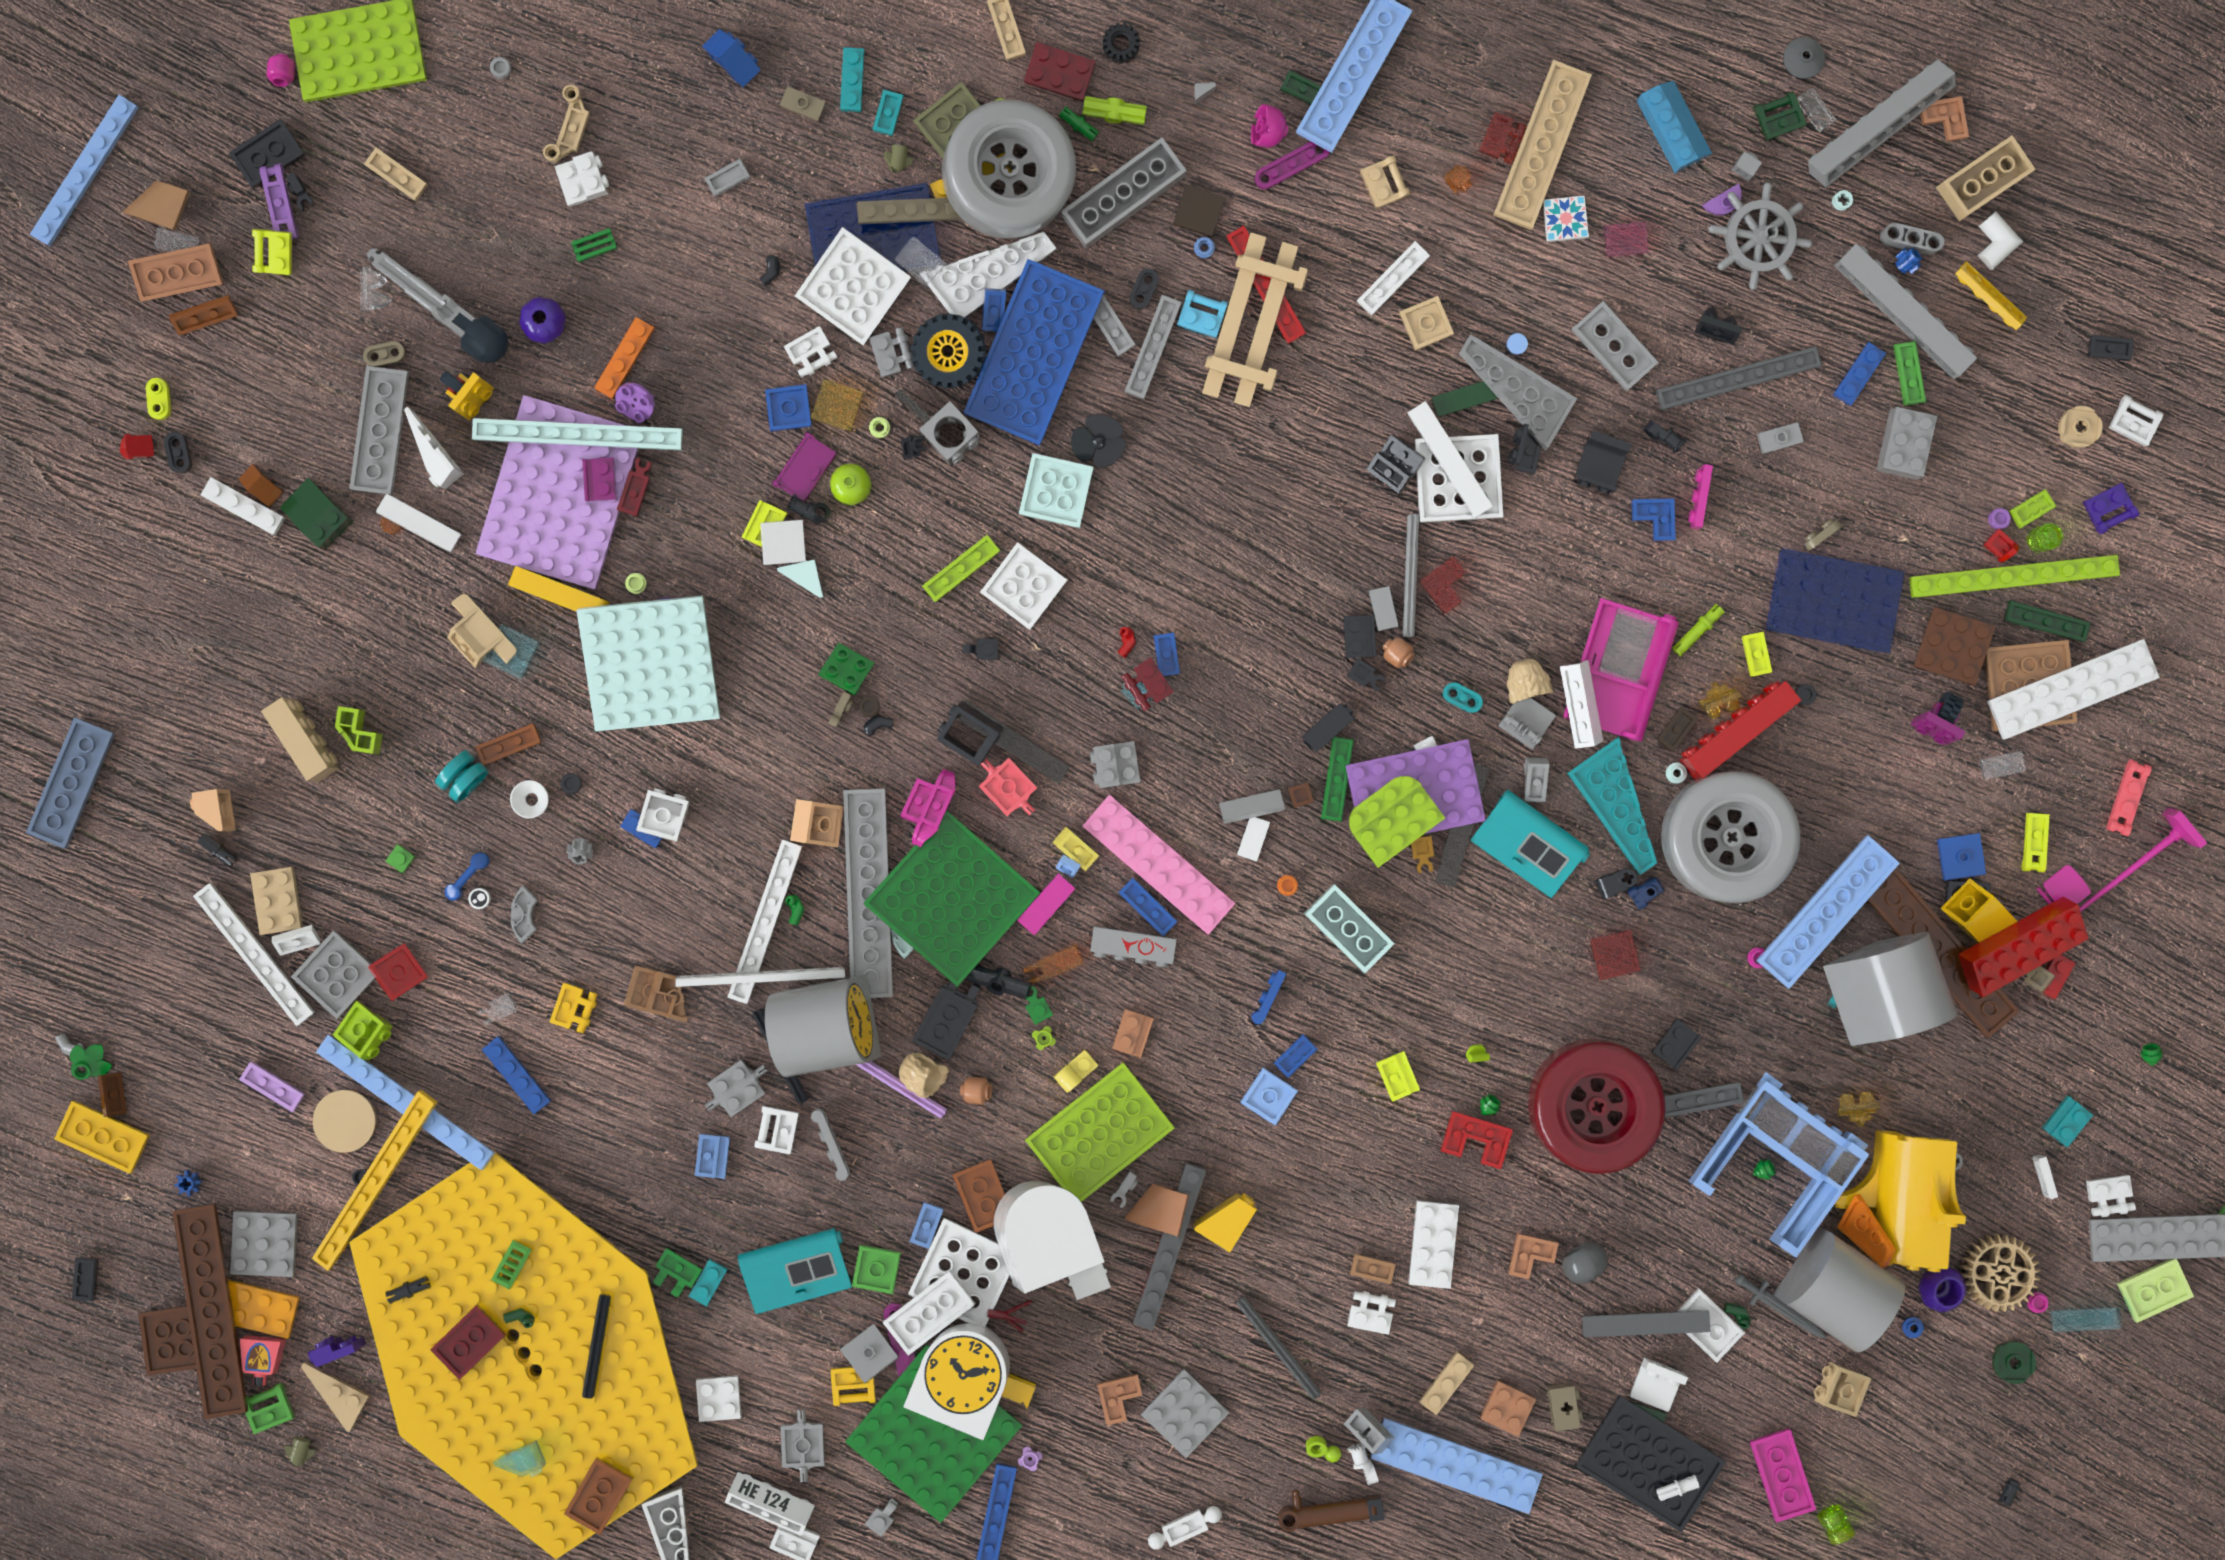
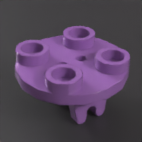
M625 383L616 392L615 407L618 412L623 413L628 418L642 423L650 418L654 412L655 403L653 399L655 396L650 394L642 385Z

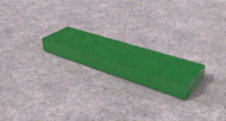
M1332 738L1321 819L1342 822L1348 782L1345 765H1350L1353 739Z

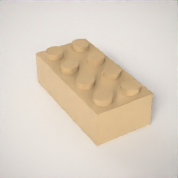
M2012 135L1946 179L1936 188L1957 219L1961 221L2036 169Z
M281 697L261 710V712L305 780L320 782L339 769L336 764L338 760L325 747L327 745L325 739L315 732L314 728L316 726L309 717L306 718L302 712L304 711L302 704L298 700L295 701V699Z

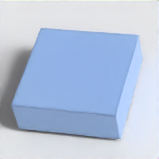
M1063 854L1055 868L1074 878L1081 865Z

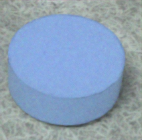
M1519 333L1511 335L1506 342L1507 350L1513 355L1522 354L1528 346L1526 337Z

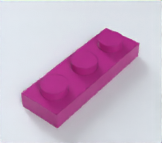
M1704 464L1696 471L1695 481L1698 482L1697 490L1694 489L1692 502H1694L1693 510H1690L1688 522L1691 523L1690 528L1692 529L1703 527L1713 469L1712 465Z

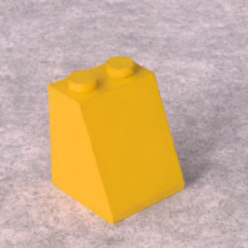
M1970 878L1940 908L1977 944L2018 922L1996 897Z
M1236 1193L1195 1220L1193 1223L1194 1230L1226 1251L1231 1252L1257 1210L1254 1199L1245 1193L1242 1196Z

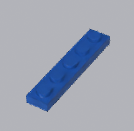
M1001 1463L996 1464L976 1560H998L1017 1471L1015 1466Z

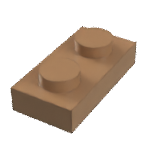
M1354 1253L1350 1275L1391 1284L1396 1264Z

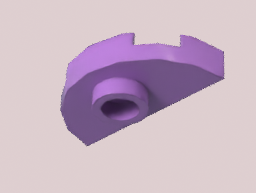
M1737 184L1703 204L1702 207L1708 213L1724 216L1731 213L1735 207L1727 196L1729 192H1734L1741 200L1740 185Z

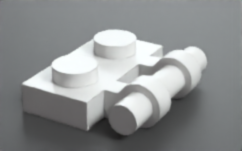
M820 326L784 346L794 366L800 362L803 363L804 367L798 370L801 378L808 374H814L815 370L824 365H830L831 361L838 358L834 350L828 354L825 353L824 349L831 345ZM819 353L821 358L809 363L808 358Z
M2130 1175L2086 1180L2089 1201L2098 1202V1207L2091 1209L2093 1217H2108L2114 1213H2119L2120 1215L2128 1214V1211L2136 1210L2134 1202L2126 1203L2125 1197L2133 1196ZM2116 1199L2117 1205L2108 1206L2106 1200Z
M1354 1291L1353 1299L1359 1300L1360 1306L1351 1304L1347 1326L1389 1335L1393 1314L1386 1312L1385 1309L1386 1306L1394 1308L1396 1299L1388 1298L1387 1295H1371L1367 1291ZM1368 1302L1378 1304V1310L1367 1308Z

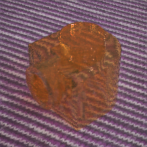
M1456 165L1444 175L1445 182L1455 194L1460 191L1465 192L1472 186L1470 173L1465 166Z

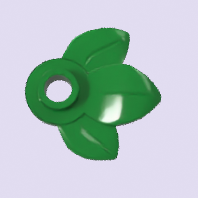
M94 1044L84 1050L83 1047L76 1045L71 1050L69 1057L73 1063L71 1073L75 1078L83 1080L90 1076L98 1077V1075H104L111 1069L112 1064L102 1060L104 1055L103 1046L101 1044ZM83 1066L86 1070L81 1071L78 1067Z

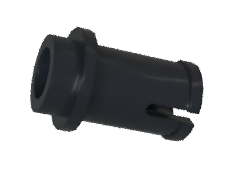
M2008 1478L2004 1482L2006 1485L1998 1501L2000 1503L2004 1502V1505L2011 1507L2017 1491L2021 1490V1483Z

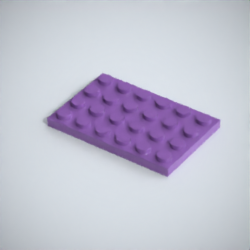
M1468 739L1345 765L1354 807L1391 781V779L1399 776H1409L1421 783V786L1445 817L1444 820L1426 833L1486 821Z

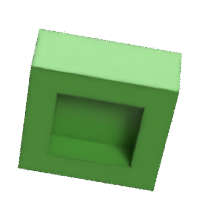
M397 844L385 862L399 872L405 873L416 856L400 844Z

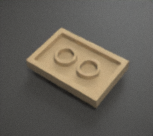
M294 867L250 873L259 934L265 935L302 928L303 923Z

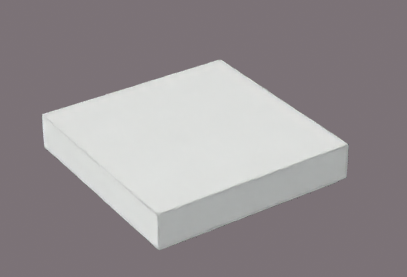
M803 520L760 523L764 565L806 561Z

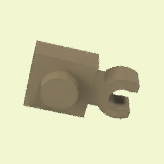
M843 691L828 724L837 728L845 711L849 712L854 703L851 700L852 695Z
M2039 966L2025 974L2027 977L2024 981L2043 994L2055 979V975Z

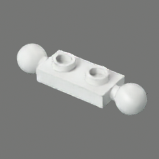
M1211 1506L1202 1515L1200 1509H1197L1162 1525L1164 1533H1152L1148 1538V1544L1152 1549L1157 1550L1163 1547L1165 1541H1168L1170 1547L1207 1531L1208 1526L1206 1523L1219 1522L1222 1512L1218 1507Z

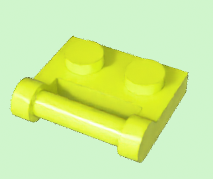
M252 229V236L255 237V264L253 265V272L291 275L292 232ZM263 237L269 238V265H263Z

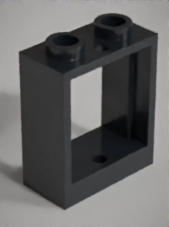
M961 701L958 705L954 704L947 714L950 716L947 722L943 721L937 730L940 733L937 740L979 766L986 758L1004 727L964 701ZM959 713L989 732L977 753L947 734Z
M1340 703L1302 735L1300 739L1313 753H1316L1354 720L1351 716L1354 714L1353 711L1346 704L1342 705Z

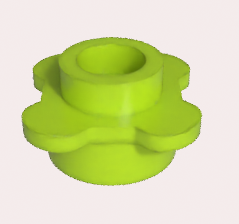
M1045 1026L1040 1031L1035 1030L1032 1033L1038 1050H1043L1044 1047L1048 1045L1053 1046L1056 1043V1039L1051 1034L1052 1029L1049 1026Z

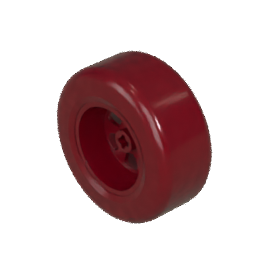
M1602 1039L1578 1040L1554 1051L1538 1068L1532 1080L1528 1096L1530 1122L1540 1143L1549 1153L1564 1164L1586 1173H1614L1640 1161L1655 1145L1665 1120L1666 1109L1663 1088L1658 1076L1649 1063L1631 1049ZM1591 1079H1604L1605 1083L1600 1092L1592 1090ZM1577 1086H1580L1586 1093L1582 1101L1571 1099V1094ZM1614 1088H1618L1623 1098L1621 1102H1610L1608 1094ZM1595 1101L1600 1103L1598 1105L1599 1110L1592 1109L1595 1106ZM1575 1109H1582L1585 1117L1580 1123L1575 1124L1570 1112ZM1612 1110L1622 1114L1620 1121L1615 1126L1607 1119L1609 1112ZM1592 1120L1601 1122V1133L1594 1134L1588 1132Z

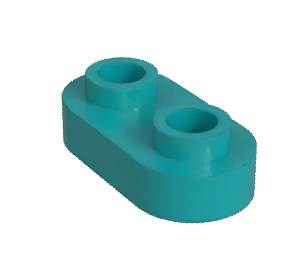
M1449 683L1443 688L1442 695L1444 700L1468 713L1479 711L1483 705L1482 697L1478 693L1458 683ZM1451 689L1456 691L1455 697L1449 695ZM1469 699H1473L1475 701V705L1473 707L1468 705Z

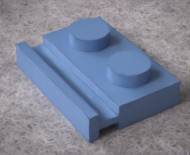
M699 1134L695 1176L726 1178L730 1136Z

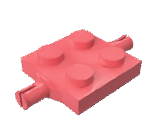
M1010 758L997 767H994L988 759L984 760L986 764L982 762L980 765L989 774L986 780L979 785L981 790L1007 817L1020 807L1030 816L1032 813L1027 807L1032 812L1035 809L1027 800L1037 787Z

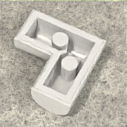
M1996 211L1978 226L1992 241L1977 255L1990 270H1993L2023 243V240Z

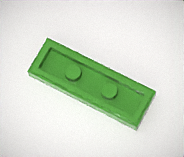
M1916 341L1893 345L1903 405L1910 406L1925 403L1926 397Z

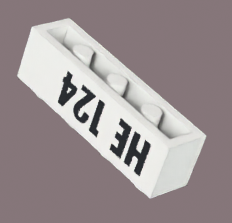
M739 1472L725 1500L726 1504L802 1536L815 1506L806 1499H799L787 1491H781L772 1487L769 1483L760 1482L748 1474Z

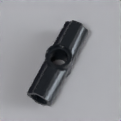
M976 965L967 975V981L985 986L989 992L998 996L1007 993L1027 1000L1032 988L1031 982L1013 977L1004 968H997L994 971Z

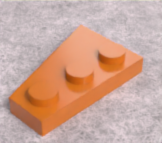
M1856 1194L1837 1228L1882 1268L1888 1267L1897 1250L1861 1194Z

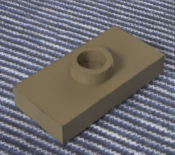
M788 86L780 103L781 108L817 122L820 121L826 106V101Z

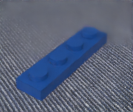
M500 1036L496 1037L482 1049L533 1114H536L552 1101Z

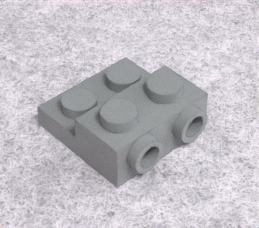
M1134 741L1093 747L1094 751L1090 752L1091 764H1096L1097 772H1093L1094 784H1099V789L1140 782Z

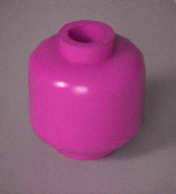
M282 53L270 57L267 61V78L276 86H287L294 80L295 62Z

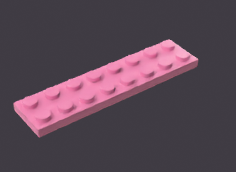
M1109 795L1084 823L1083 827L1208 935L1235 905L1229 897L1112 796Z

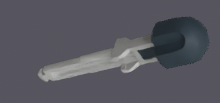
M371 249L367 253L369 262L374 260L372 266L404 289L405 293L429 310L440 323L446 325L461 337V348L483 363H495L504 357L508 349V337L499 325L487 316L475 319L447 295H441L386 253L381 252L379 254L378 249Z

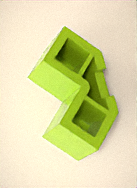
M338 706L335 728L347 741L351 750L380 755L383 734L362 731L366 710Z

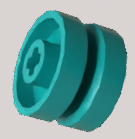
M464 750L455 756L443 768L435 780V784L441 790L450 789L449 797L456 803H460L482 783L489 772L482 763L474 764L475 757L468 750Z

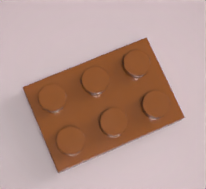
M988 1159L952 1174L975 1233L994 1226L996 1208L1005 1195L992 1159Z
M596 1457L564 1515L601 1535L633 1477Z

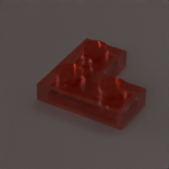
M1453 556L1419 582L1442 613L1446 614L1462 602L1450 587V584L1466 572Z

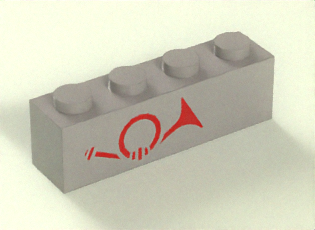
M1094 926L1090 952H1094L1096 957L1106 958V955L1109 954L1115 955L1114 959L1127 961V957L1135 958L1136 963L1147 964L1148 961H1155L1156 966L1168 967V964H1173L1177 939Z

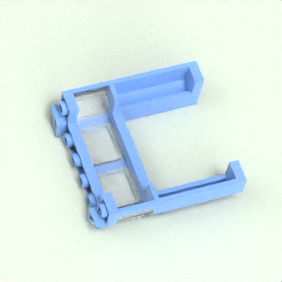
M1766 1072L1689 1182L1705 1194L1711 1196L1715 1190L1711 1185L1747 1134L1750 1133L1812 1178L1769 1239L1797 1258L1869 1156L1865 1152L1868 1145L1848 1131H1845L1843 1134L1834 1126L1829 1128L1824 1124L1826 1120L1816 1113L1812 1116L1808 1113L1809 1108L1799 1101L1797 1104L1791 1101L1790 1098L1792 1096L1782 1089L1779 1090L1783 1084Z

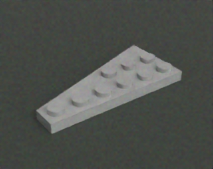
M1470 334L1459 355L1522 425L1524 423L1529 424L1528 432L1546 451L1577 398Z

